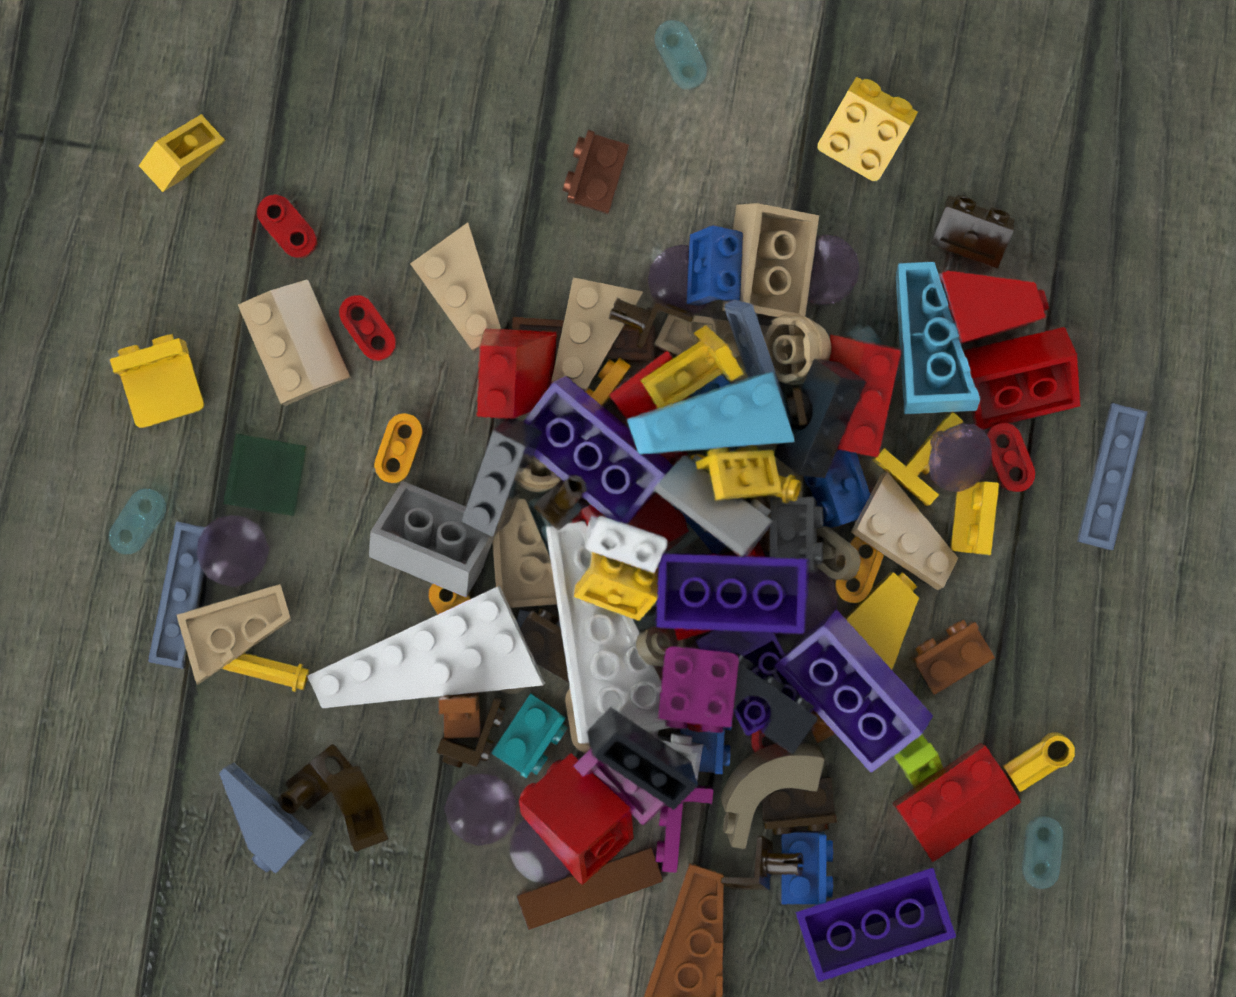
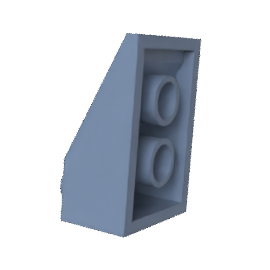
M233 762L219 773L248 849L254 854L252 860L263 871L268 873L271 869L276 874L313 833L292 814L285 812L269 793Z

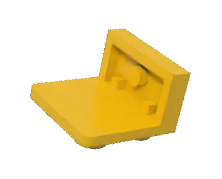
M856 76L818 142V149L867 179L878 181L908 132L918 111L912 109V105L905 99L900 97L893 98L881 91V87L872 80H862Z
M173 334L153 339V346L141 350L139 345L118 350L119 356L110 359L113 372L121 376L137 427L146 428L201 411L204 408V400L186 341L180 338L174 339Z

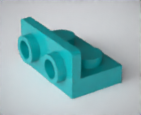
M530 693L491 754L519 771L520 775L525 778L528 777L530 772L537 775L548 759L543 752L550 742L557 745L568 728L562 724L566 716Z

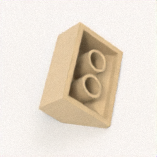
M759 203L736 205L733 230L743 233L741 293L739 301L753 304L757 317L776 319L787 313H798L805 316L819 215ZM723 300L722 311H725L724 304L728 303L729 301Z
M308 279L270 290L238 304L280 404L289 405L351 378Z

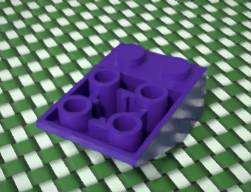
M711 630L695 639L700 650L726 652L735 655L739 653L755 665L752 672L764 679L769 674L782 683L785 687L781 692L792 700H794L796 695L802 697L774 666L785 654L773 632ZM760 696L744 698L733 711L746 736L762 729L769 720V703Z

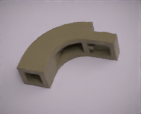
M801 743L794 754H791L779 744H774L751 754L735 768L726 781L720 797L726 812L723 832L727 833L731 847L746 849L754 812L758 804L770 793L784 788H797L817 792L825 760L819 745Z

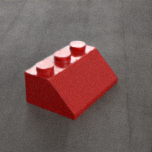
M1065 327L963 351L971 370L970 374L974 386L977 388L980 397L977 410L971 411L977 431L991 428L999 423H1013L1081 406L1077 353Z
M830 334L831 355L829 361L842 363L866 381L837 449L878 458L901 349Z
M982 743L977 744L930 778L892 802L932 862L1021 803L1008 778L987 747Z

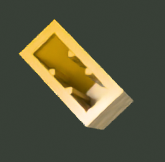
M889 572L870 591L867 598L861 601L845 617L891 670L895 664L919 599L913 592L917 586L903 572L898 576L894 572Z

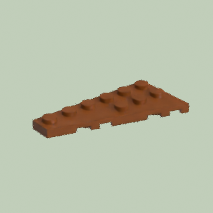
M689 862L643 997H723L724 885L721 884V877H724L722 873Z

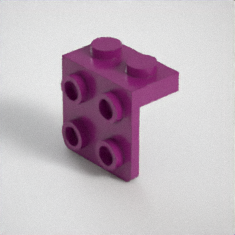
M669 647L665 652L658 719L666 720V727L687 729V722L702 724V731L723 733L724 727H731L738 657L733 653Z

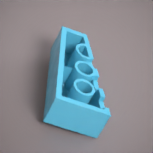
M935 262L899 263L895 278L904 414L976 411L980 397L977 388L974 386L970 374L971 370L967 358L964 356L959 341V334L956 325L953 323L948 308L949 304Z
M773 372L755 375L627 419L638 454L795 442Z

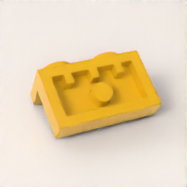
M752 445L739 448L736 452L730 453L728 447H722L708 451V457L696 462L697 470H710L716 500L773 496L782 492L773 450L758 451V447Z
M958 481L950 546L952 551L991 555L999 483Z
M592 552L591 566L575 585L574 597L640 621L658 599L659 568H656L655 572H651Z

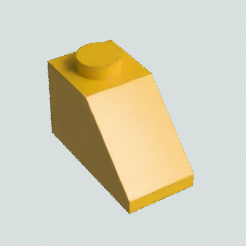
M201 114L157 140L139 167L164 192L191 174L224 143L225 139Z

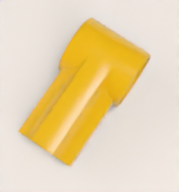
M1050 733L1039 743L1004 764L1003 767L1018 790L1022 792L1056 769L1069 765L1075 756V748L1065 735ZM1054 741H1062L1066 745V752L1059 759H1052L1048 755V747Z

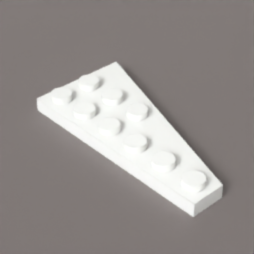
M585 522L569 523L561 530H556L553 526L546 527L578 743L589 742L587 731L610 707L647 732L672 728L665 726L666 720L658 719L662 682L654 666L645 663L638 654L636 639L639 631L633 619L574 597L575 585L591 566L592 551L585 549L587 527Z
M500 586L307 676L322 708L542 686L546 684Z

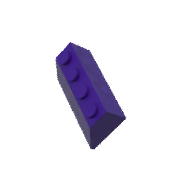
M567 376L552 383L523 421L542 431L534 457L563 481L572 475L582 478L587 486L586 492L582 497L608 519L628 525L657 493L653 489L674 467L659 453L638 454L631 430Z
M663 553L659 561L657 627L804 634L808 601L809 559Z
M837 609L814 626L774 665L795 690L815 707L814 711L871 773L922 735L933 717L929 710Z
M933 867L795 912L818 982L956 937Z

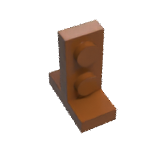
M479 692L445 695L438 699L439 714H444V738L481 736Z

